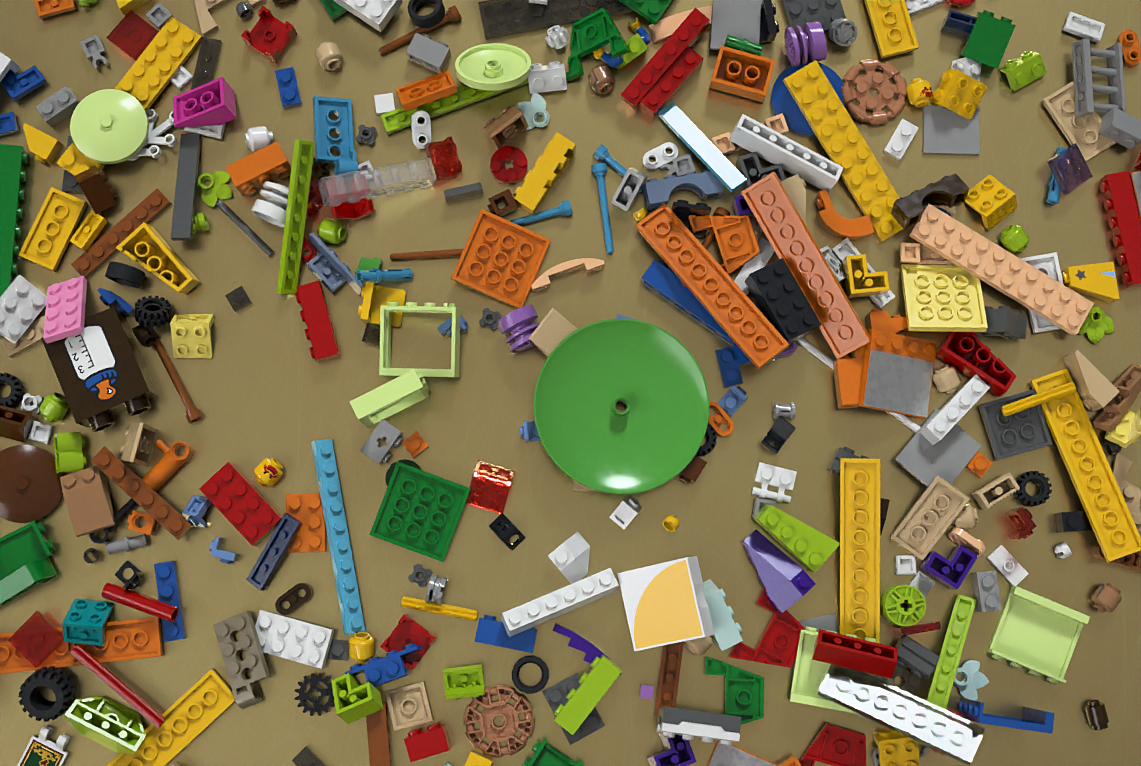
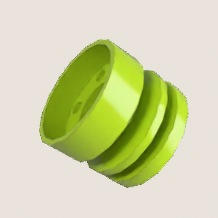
M891 586L884 590L880 596V614L891 625L913 626L920 622L925 615V598L914 586ZM900 604H908V608H901Z

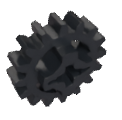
M311 673V678L307 675L304 676L305 682H298L301 688L295 689V692L299 693L295 700H300L297 706L304 707L303 713L309 710L310 716H314L315 712H317L318 716H321L322 710L326 713L330 712L328 706H335L332 702L334 695L332 683L329 682L330 676L328 675L323 678V673H319L318 677H316L315 673ZM318 681L323 682L328 688L324 689ZM310 683V689L304 693L305 687ZM315 689L321 693V696H318V700L315 696H312ZM325 696H329L327 703L323 706V699ZM305 700L312 702L314 707L308 705Z

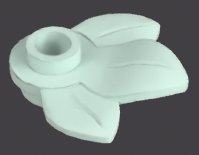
M534 92L532 94L531 102L523 101L516 104L529 126L526 130L534 127L543 128L548 125L550 115L546 111V101L538 93ZM539 115L544 116V120L542 122L538 120Z
M969 660L961 668H957L953 685L959 688L960 694L970 700H977L978 693L976 689L984 687L989 683L988 678L978 671L980 668L979 661ZM958 674L962 675L961 681H958L956 679V676Z

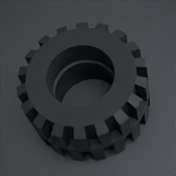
M47 666L42 667L31 674L21 685L18 697L22 699L19 703L24 705L22 709L24 712L28 711L30 713L28 715L30 718L35 716L37 721L41 719L44 722H48L50 719L53 721L71 706L72 701L75 699V694L73 693L76 691V686H72L74 681L68 678L69 674L67 672L65 674L62 673L63 669L58 668L55 670V666H50L48 669ZM39 687H49L54 692L56 701L51 702L44 699L40 694Z

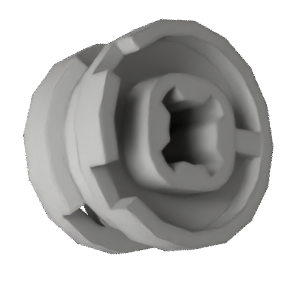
M846 18L835 19L831 22L828 29L831 41L840 46L852 44L858 34L857 26Z
M432 574L425 601H435L436 604L441 605L448 578H437V575Z

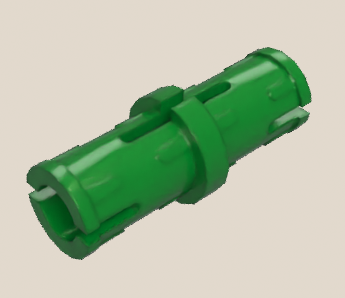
M729 34L724 46L758 56L761 55L763 45L749 42L746 38L744 40Z

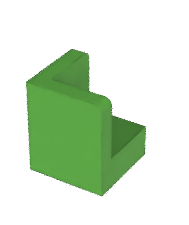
M361 257L358 269L355 268V274H357L358 270L365 271L372 270L373 268L382 270V259L374 257L372 260Z

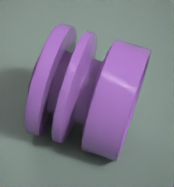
M819 21L804 24L803 31L799 25L794 26V29L792 27L785 28V49L793 67L799 66L800 63L802 65L807 64L808 57L811 62L826 60V39Z
M533 305L521 307L497 321L502 334L512 333L506 339L507 344L513 343L509 347L511 352L525 350L535 345L528 339L540 324H532L538 318Z

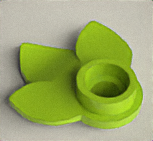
M227 172L204 173L198 178L197 184L202 190L201 198L208 206L215 207L218 199L227 200L232 198V190L226 184L230 179V175ZM207 180L211 181L209 186H205Z
M1092 306L1077 334L1087 333L1089 340L1093 344H1098L1103 339L1104 333H1114V323L1110 317L1105 316L1102 308ZM1097 312L1098 317L1094 319L1093 315Z

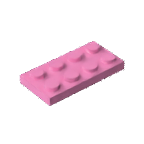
M84 276L48 286L43 339L47 344L84 332L87 280Z

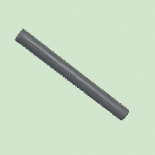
M222 200L216 203V206L268 257L274 254V251Z

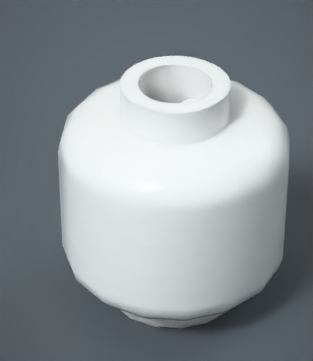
M265 126L249 128L247 133L244 134L247 149L250 148L252 152H256L274 142L272 132H268Z

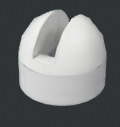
M1061 542L1055 547L1054 552L1058 553L1057 557L1060 559H1065L1072 555L1070 548L1065 542Z

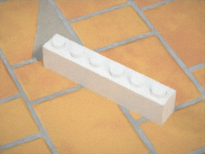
M744 114L740 117L729 138V141L752 153L756 152L759 157L775 165L781 164L782 169L793 175L798 174L806 182L821 190L826 189L828 193L837 183L843 170L842 166Z
M608 568L502 613L501 620L508 636L511 637L617 592L619 584L611 568Z

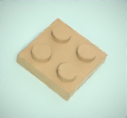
M424 682L385 691L394 731L433 721Z

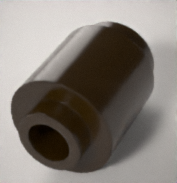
M1098 699L1088 701V705H1085L1084 708L1089 726L1092 727V730L1108 728L1109 719L1104 702H1100Z

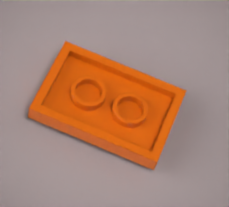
M449 70L396 88L404 111L414 110L418 106L431 104L437 99L450 97L458 92Z
M320 493L286 494V513H289L303 523L286 553L326 552V525Z

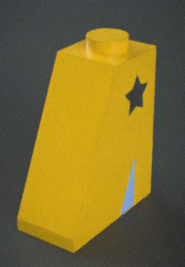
M1114 262L1071 266L1062 271L1063 283L1076 293L1108 303L1120 299Z

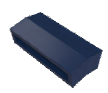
M949 10L941 30L969 38L977 17Z

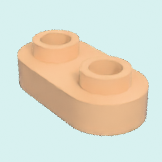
M953 527L948 534L958 546L962 545L978 557H982L986 550L984 543L968 534L966 529Z

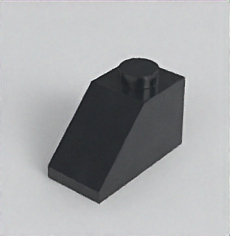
M1085 511L1055 513L1056 533L1093 531Z

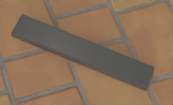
M181 134L171 228L172 241L192 240L201 145L200 134Z

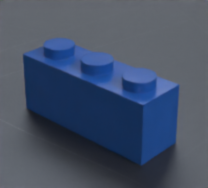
M484 615V618H479L475 642L533 653L538 629L532 627L509 637L503 622L495 621L496 617Z

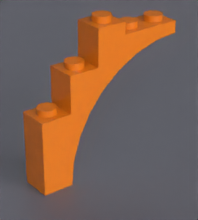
M881 308L872 309L865 316L867 332L868 329L894 334L908 331L907 318L902 317V315H893L889 318V311H882ZM866 344L852 351L851 358L850 356H843L833 363L838 409L858 407Z

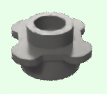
M360 125L358 127L359 135L356 137L357 142L369 145L374 144L375 134L377 133L376 128Z
M485 308L482 311L483 317L479 320L481 326L490 327L494 330L498 327L497 321L500 319L501 314L498 311L493 312L489 308Z
M419 564L414 565V571L408 577L409 581L417 583L419 587L426 586V581L431 576V571L423 569Z

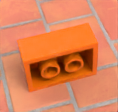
M721 46L709 88L764 102L776 60Z
M278 141L225 168L242 196H250L257 189L263 187L265 181L273 183V181L279 178L284 179L288 177L292 167Z

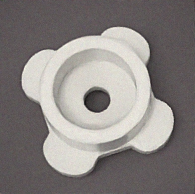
M25 394L21 410L38 414L42 397Z

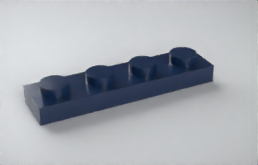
M284 513L246 580L260 591L266 589L303 523L289 513Z

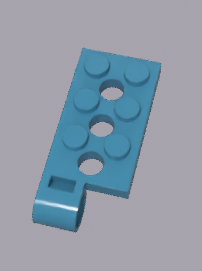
M314 96L315 161L334 163L336 178L356 179L358 163L353 142L351 99ZM334 113L337 116V120H331L328 114ZM329 131H335L338 134V138H332ZM330 149H336L339 152V156H333L330 153Z

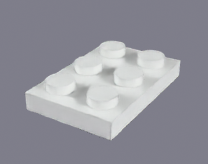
M20 274L0 296V334L13 344L18 341L46 306L47 296Z

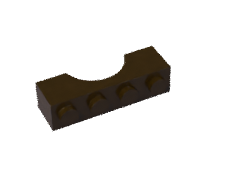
M956 173L945 176L940 181L930 183L921 190H915L904 198H898L893 203L891 215L905 230L920 222L924 205L928 203H941L951 208L966 200L970 188Z

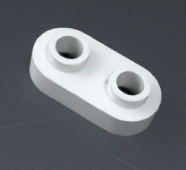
M417 110L411 116L412 141L416 147L423 149L431 143L430 116L426 111ZM419 117L424 118V122L421 124L417 122ZM420 136L425 137L424 142H419L418 139Z
M667 142L648 151L643 156L642 163L644 168L649 171H655L661 168V165L673 162L672 159L678 156V148L675 144ZM671 149L672 153L667 154L666 150ZM653 157L656 161L652 163L649 161V158Z

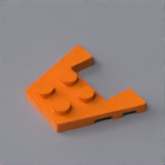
M688 216L693 234L713 228L724 262L720 266L728 275L760 254L749 216Z

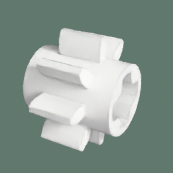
M555 25L548 29L547 33L549 36L545 37L551 48L560 49L567 45L568 41L566 38L570 37L567 29Z

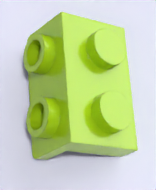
M1033 51L1023 52L1019 58L1007 61L1000 68L1002 73H1006L1010 88L1013 91L1047 74L1041 54Z
M482 664L443 669L445 699L475 698L485 694Z

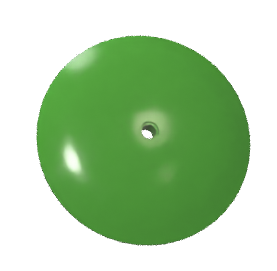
M608 319L591 323L571 333L549 355L540 371L535 387L534 418L538 435L545 450L565 474L580 484L597 491L612 494H633L651 490L666 483L690 463L701 446L709 420V395L700 366L689 350L677 338L647 322L633 319ZM623 402L626 410L623 412L618 411L616 403Z

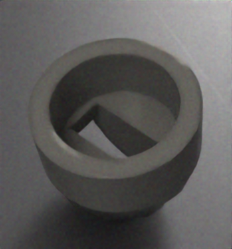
M239 2L236 6V12L240 18L248 17L253 11L247 2Z

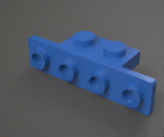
M415 643L406 645L404 650L400 652L393 650L386 653L384 658L375 657L369 659L368 664L353 665L345 674L349 673L352 676L365 673L367 683L370 682L374 687H378L407 676L408 673L403 658L422 651L423 647Z

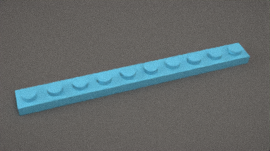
M332 439L316 440L311 442L344 635L365 631L333 442Z

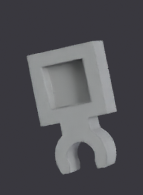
M97 34L80 42L89 61L93 59L92 64L97 71L100 70L98 63L101 61L106 67L109 66L106 58L102 56L106 54V51Z
M690 154L672 159L673 165L663 164L660 166L661 170H669L667 175H663L664 179L674 174L680 177L689 172L696 173Z

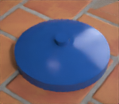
M807 61V64L804 65L800 63L799 66L793 67L791 65L786 68L776 79L771 92V106L774 115L783 113L789 131L803 136H815V133L783 80L810 64L811 61ZM818 63L844 107H846L842 96V86L844 84L841 78L828 66Z

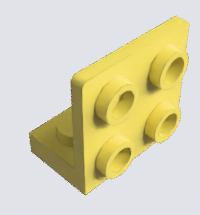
M213 314L174 315L170 322L174 358H212L210 328L214 322Z
M1141 408L1135 413L1128 410L1112 432L1106 431L1105 439L1124 448H1127L1131 443L1134 444L1141 435Z

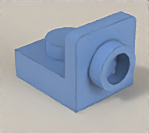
M452 316L437 327L442 336L452 334ZM461 316L460 328L466 333L468 332L466 327L468 323Z
M733 385L718 404L731 417L747 400V393L740 386L735 387Z
M523 421V426H520L521 438H525V442L541 441L535 421Z
M194 495L183 510L182 515L192 524V527L205 528L207 524L202 517L212 502L207 497Z

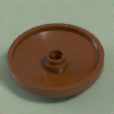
M32 445L11 446L0 452L1 518L16 523H29L33 520L37 521L44 518L56 508L63 495L60 477L64 475L63 473H56L55 458L51 454Z

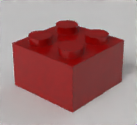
M440 722L428 725L427 730L421 731V728L411 730L404 738L410 762L447 752L452 748L446 724L440 725Z

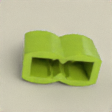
M81 432L54 434L56 473L84 470L87 461L86 456L82 453V448L85 447V438L81 436Z

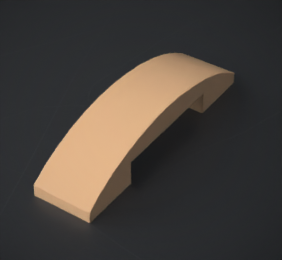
M712 6L697 8L710 19L708 28H711ZM693 9L661 19L656 25L653 23L648 25L653 44L668 40Z
M783 113L761 122V124L782 135L789 132ZM727 132L711 138L714 146L723 155L745 150L743 147L729 141L732 133Z
M900 243V262L956 265L928 247L920 245V243Z
M581 258L558 264L544 272L532 284V292L551 287L549 279L584 267L586 274L602 269L605 266L604 260Z

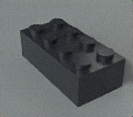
M783 258L750 273L744 281L763 315L789 344L815 332L820 327L821 322Z

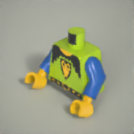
M635 17L636 22L633 24L628 22V25L636 34L625 41L630 52L614 58L611 52H604L603 47L593 51L595 59H601L609 66L616 67L618 70L648 49L646 45L651 42V37L643 28L639 19Z

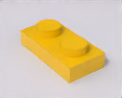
M91 210L69 241L86 252L108 220Z

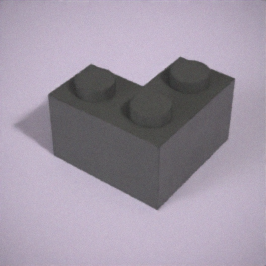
M756 152L738 157L735 163L738 171L747 179L746 183L743 184L744 189H747L772 172L776 173L780 182L786 179L781 164L762 169Z
M984 306L988 328L986 332H974L975 334L980 336H1001L1008 340L1026 339L1027 316L1020 314L1018 310H1011L1009 306H999L998 309Z

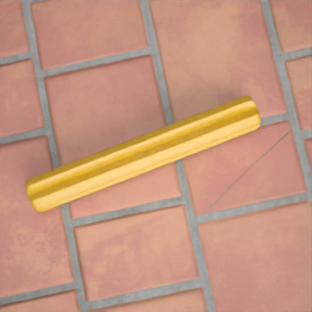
M1069 382L1001 407L1002 414L1006 417L1074 393L1076 386L1074 382Z
M403 596L401 600V606L472 621H476L478 616L477 610L446 604L439 605L436 602H427Z

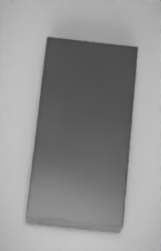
M479 182L447 189L444 191L446 202L481 195L483 194V189Z

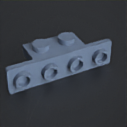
M313 232L310 233L308 241L319 254L307 263V267L331 293L347 282L360 295L363 282H357L356 277L350 272L349 266L338 259L335 251L329 249L319 235L316 236Z

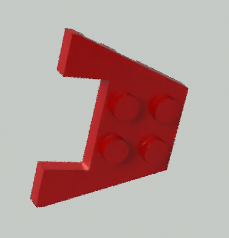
M764 588L756 604L774 614L756 650L739 642L734 645L729 657L791 668L797 656L800 630H805V628L787 610L780 613L767 598L766 589Z
M826 722L799 762L801 766H814L815 761L832 766H866L865 733Z

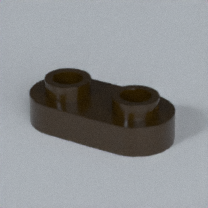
M305 583L296 584L277 599L275 603L276 610L282 615L293 613L310 600L312 589ZM302 589L306 592L304 597L299 595V591ZM285 601H288L290 604L288 609L283 607Z

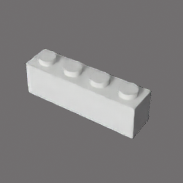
M975 374L967 380L919 432L932 445L936 444L990 387Z

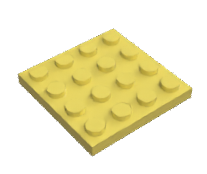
M901 265L900 271L908 331H987L988 326L979 278L957 265Z

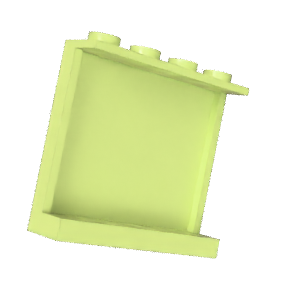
M1011 586L987 652L992 654L991 658L1003 662V659L1010 661V666L1020 670L1022 667L1029 669L1028 673L1040 677L1041 674L1046 676V681L1058 685L1059 682L1066 683L1067 680L1063 678L1083 624H1088L1090 616L1020 587Z
M805 626V630H800L789 701L870 716L875 675L812 660L818 632L817 628ZM845 633L846 636L857 638V635ZM865 637L867 641L877 642V639Z

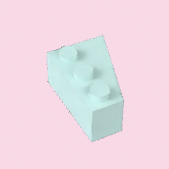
M711 579L703 582L704 597L709 607L715 633L712 636L717 646L723 651L743 641L740 635L743 632L738 622L734 623L732 617L735 614L731 606H727L724 601L727 597L723 589H718Z

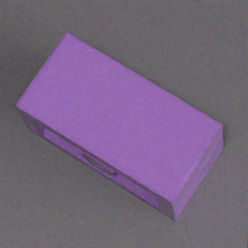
M640 684L639 697L652 699L654 686Z

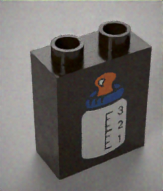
M114 306L86 318L83 333L48 344L43 337L41 338L75 422L85 427L91 426L93 432L102 431L115 424L113 416L126 410L129 416L146 412L151 408L149 400L159 396L127 319Z

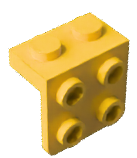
M947 68L946 72L942 75L938 88L933 93L931 103L947 108L966 119H971L987 86L959 70Z
M366 282V286H362L361 297L364 298L363 304L359 305L358 316H360L364 323L380 325L381 306H387V302H399V306H404L405 290L376 286L374 282ZM392 312L391 327L401 326L403 312Z
M902 726L896 730L880 729L879 732H873V739L878 746L880 766H920L919 745L915 742L917 734L913 728Z

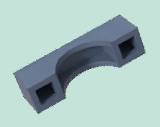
M709 169L697 174L689 172L680 177L671 175L662 180L657 178L649 179L643 186L647 210L656 209L665 203L667 204L669 196L681 189L695 192L702 201L720 198L724 192L722 182Z

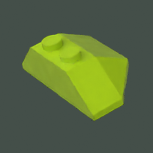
M105 696L76 699L64 716L81 735L116 753H136L146 738L140 715Z

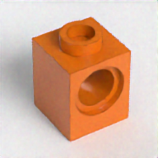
M133 510V513H130L127 519L128 529L155 536L159 522L150 514ZM144 517L146 525L141 528L138 522Z

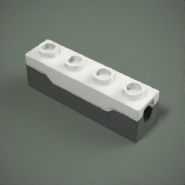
M665 706L659 708L657 732L663 733V737L675 738V735H681L684 740H694V737L701 738V742L713 743V740H718L721 745L732 746L733 742H738L740 739L741 717Z

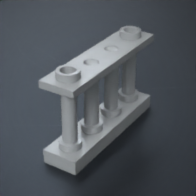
M1081 39L1072 44L1077 118H1084L1094 113V111L1109 112L1114 107L1126 113L1122 43L1118 42L1108 47L1107 50L1090 48V39ZM1091 56L1106 57L1108 68L1091 66ZM1092 74L1108 76L1109 86L1093 85ZM1093 92L1110 94V104L1094 103Z

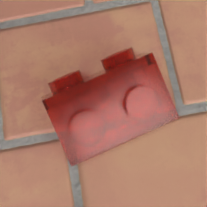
M447 137L444 141L431 142L425 145L435 181L456 178L462 172V164L458 159L457 147L452 137Z
M316 177L310 181L306 219L316 218L329 196L323 184Z
M1019 507L1011 509L1006 513L1017 529L1009 535L1010 539H1025L1034 533L1032 529L1037 526L1033 522V516L1029 510Z

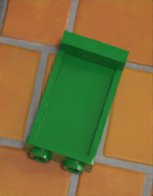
M33 520L29 524L0 538V581L32 561L54 556V545L50 539L46 540L44 536L46 530L41 522L38 523L36 520Z

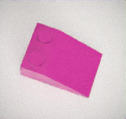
M221 77L173 97L174 126L176 128L213 126L236 119L234 90Z

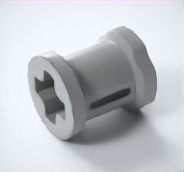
M774 402V419L783 417L794 420L795 403L778 404V402Z

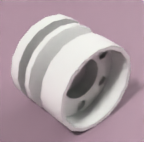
M265 181L263 187L266 190H260L259 193L266 200L257 199L251 212L269 223L284 228L289 188Z

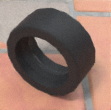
M410 0L407 7L412 22L420 28L436 26L445 15V7L442 0ZM423 5H437L435 10L428 15L420 16L416 14Z
M111 261L109 262L105 277L122 285L141 288L145 273L130 265Z
M525 656L519 659L512 670V681L515 687L527 694L541 691L549 679V669L546 663L536 656ZM526 663L537 664L542 671L541 681L535 686H526L519 679L520 668Z

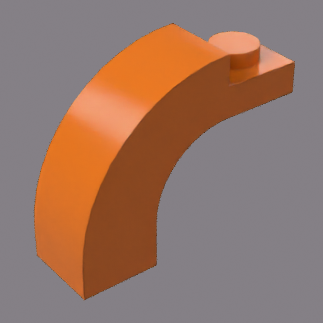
M827 190L818 192L815 202L818 209L822 211L817 213L816 218L828 233L839 239L845 240L848 238L850 241L861 240L875 233L868 214L855 219L844 218L833 208Z

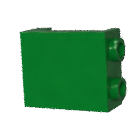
M984 10L983 13H977L972 31L960 55L998 69L1016 25L1011 24V19L1002 16L1001 19L993 17L994 13Z
M545 738L541 743L539 741L536 742L531 750L534 753L531 759L526 758L522 766H584L580 761L574 762L547 744L548 740Z

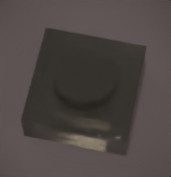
M242 286L225 295L236 313L252 304Z
M367 323L362 341L375 347H380V326Z

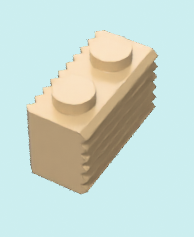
M1006 473L972 493V496L979 507L984 510L1018 491L1020 487L1012 474Z

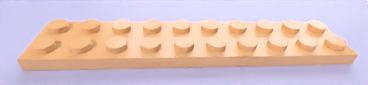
M931 204L926 206L920 222L915 224L909 234V237L1072 336L1077 335L1094 304Z

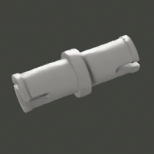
M146 534L131 538L126 536L122 540L107 542V553L111 555L122 551L130 552L131 549L148 546V539Z

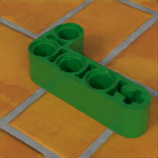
M43 558L32 561L0 581V608L35 585L55 578L58 574L50 559Z

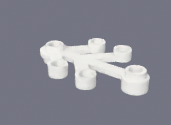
M148 109L146 114L149 121V132L143 147L147 144L154 145L149 149L142 147L137 154L128 160L135 161L140 156L159 158L162 151L157 145H167L168 147L176 145L177 139L173 134L158 137L171 126H174V111L170 113L169 119L153 130L158 114L155 110Z

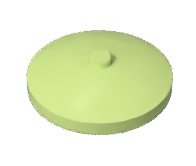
M503 43L481 44L465 50L458 56L455 62V71L457 78L469 87L480 90H503L514 87L528 78L531 73V59L524 50L513 45Z
M104 89L86 96L76 106L70 121V132L75 145L87 158L102 164H116L130 159L140 151L148 137L149 121L143 106L135 97L121 90Z

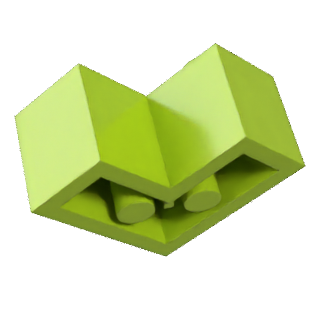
M349 673L331 680L336 714L347 724L383 709L381 693L370 682L360 686V682Z

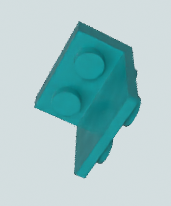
M74 599L62 622L64 642L103 646L105 643L104 625L113 609V603Z

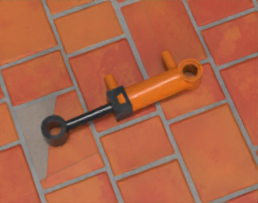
M158 439L155 442V446L165 455L142 480L157 492L185 462L192 458L193 448L191 445L183 441H177L169 448L162 440ZM185 447V454L179 457V448ZM131 498L114 515L115 525L104 529L105 537L99 539V531L89 534L90 539L98 544L111 542L114 537L113 528L138 503Z

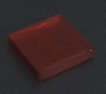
M130 10L106 38L136 61L159 31Z
M36 611L8 641L37 668L64 640L63 635L39 611Z
M940 621L917 623L913 626L893 627V632L895 635L905 636L940 630L941 624Z

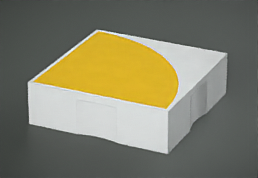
M697 556L617 573L634 651L715 634L709 607L704 597L703 580Z

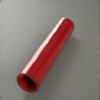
M106 583L102 589V597L169 622H174L178 617L179 608L111 583Z

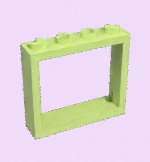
M387 302V306H381L379 375L401 376L415 369L416 373L421 372L423 377H459L461 308L455 307V303H443V307H436V303H424V306H417L415 302H406V306H399V302ZM392 312L452 313L451 369L390 368Z
M415 369L350 401V404L358 420L369 428L379 423L382 419H386L428 398L427 392L430 391V388L421 372L417 374Z

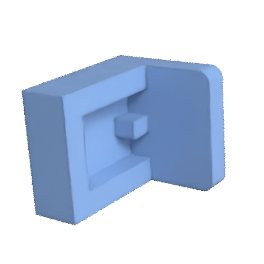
M215 537V540L211 541L209 551L211 556L220 558L219 562L231 564V561H238L239 554L220 550L223 538Z

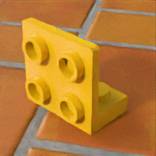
M991 175L986 176L972 187L964 201L982 215L983 225L988 230L992 229L1018 208L1016 194Z

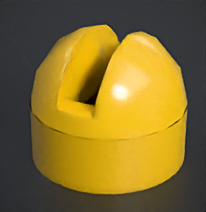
M643 207L632 215L640 222L649 213L647 208Z
M669 515L663 520L662 525L669 532H675L679 526V518Z

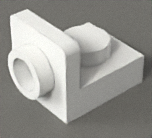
M627 495L609 518L625 529L642 507L635 498Z

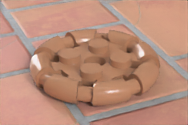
M867 59L860 61L857 66L853 65L842 79L844 84L842 86V96L844 104H846L848 109L847 112L856 120L862 123L863 121L869 122L870 125L884 124L889 122V119L896 118L906 105L905 98L908 97L907 83L905 78H902L899 74L900 70L887 61L885 63L880 62L878 59ZM876 69H880V70H882V73H880V72H876V73H875V71H876ZM861 71L865 73V76L862 78L859 74ZM892 78L896 82L894 85H892L889 81ZM851 84L856 85L855 90L850 88ZM875 88L879 93L878 96H871L869 89ZM893 95L898 96L897 100H892ZM856 100L858 105L855 106L852 101ZM885 107L888 110L886 113L882 111ZM866 109L873 110L872 115L866 114Z
M496 685L494 688L486 687L484 695L472 697L473 701L470 705H467L463 721L464 725L466 724L467 730L465 734L475 749H480L484 755L502 758L503 755H514L526 746V741L529 737H532L535 718L532 716V705L523 694L520 695L515 691V688L510 686ZM498 695L499 701L491 702V696ZM510 697L516 701L514 707L507 703ZM479 704L485 707L482 713L476 710ZM524 713L525 720L519 721L518 714ZM496 716H502L505 719V724L502 727L494 725L493 720ZM479 722L480 729L475 730L473 723ZM517 729L522 732L519 739L513 736ZM484 736L491 740L489 745L482 742ZM507 740L508 746L500 748L499 742Z

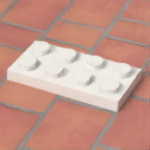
M1057 252L1020 258L1064 285ZM1028 309L1033 334L1061 329Z
M264 610L259 611L255 628L264 653L324 669L335 630Z

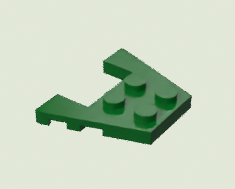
M601 8L573 23L570 40L572 50L567 62L569 64V72H566L567 80L572 81L584 75L581 58L609 43L611 55L614 58L630 52L628 45L605 8Z
M705 657V675H725L724 715L741 717V725L764 718V677L716 659Z

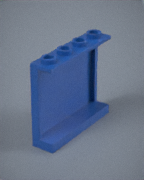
M961 698L960 702L957 703V711L966 720L1050 734L1053 732L1054 713L1023 707L1022 719L985 714L983 713V702Z

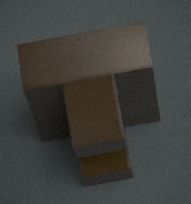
M144 324L132 328L134 335L142 346L147 345L149 348L155 345L156 339L160 338L155 327L150 328L149 325L144 327Z

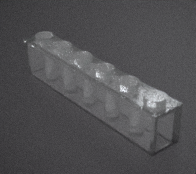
M430 157L323 177L320 179L318 187L323 205L335 207L341 205L342 202L355 203L362 198L371 200L383 194L391 196L399 191L407 193L419 187L427 189L432 187L437 178Z

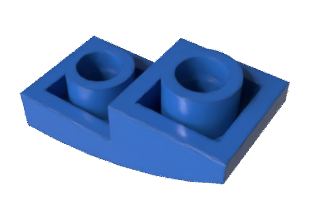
M99 288L97 290L101 294L100 300L106 306H117L124 315L135 316V308L123 298L106 289Z

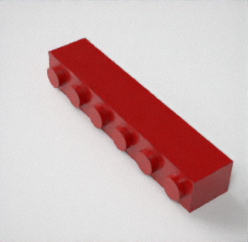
M694 8L620 94L621 98L634 110H637L640 100L689 46L691 47L709 27L710 19L697 8Z
M1129 171L1107 174L1100 179L1099 187L1105 198L1104 208L1108 210V224L1113 231V244L1117 247L1118 251L1117 261L1122 268V281L1126 284V288L1141 286V220Z

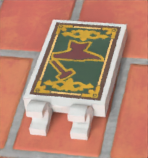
M49 725L42 726L39 735L31 737L17 766H63L70 753L65 748L72 737L63 734L54 743L48 740L54 728Z

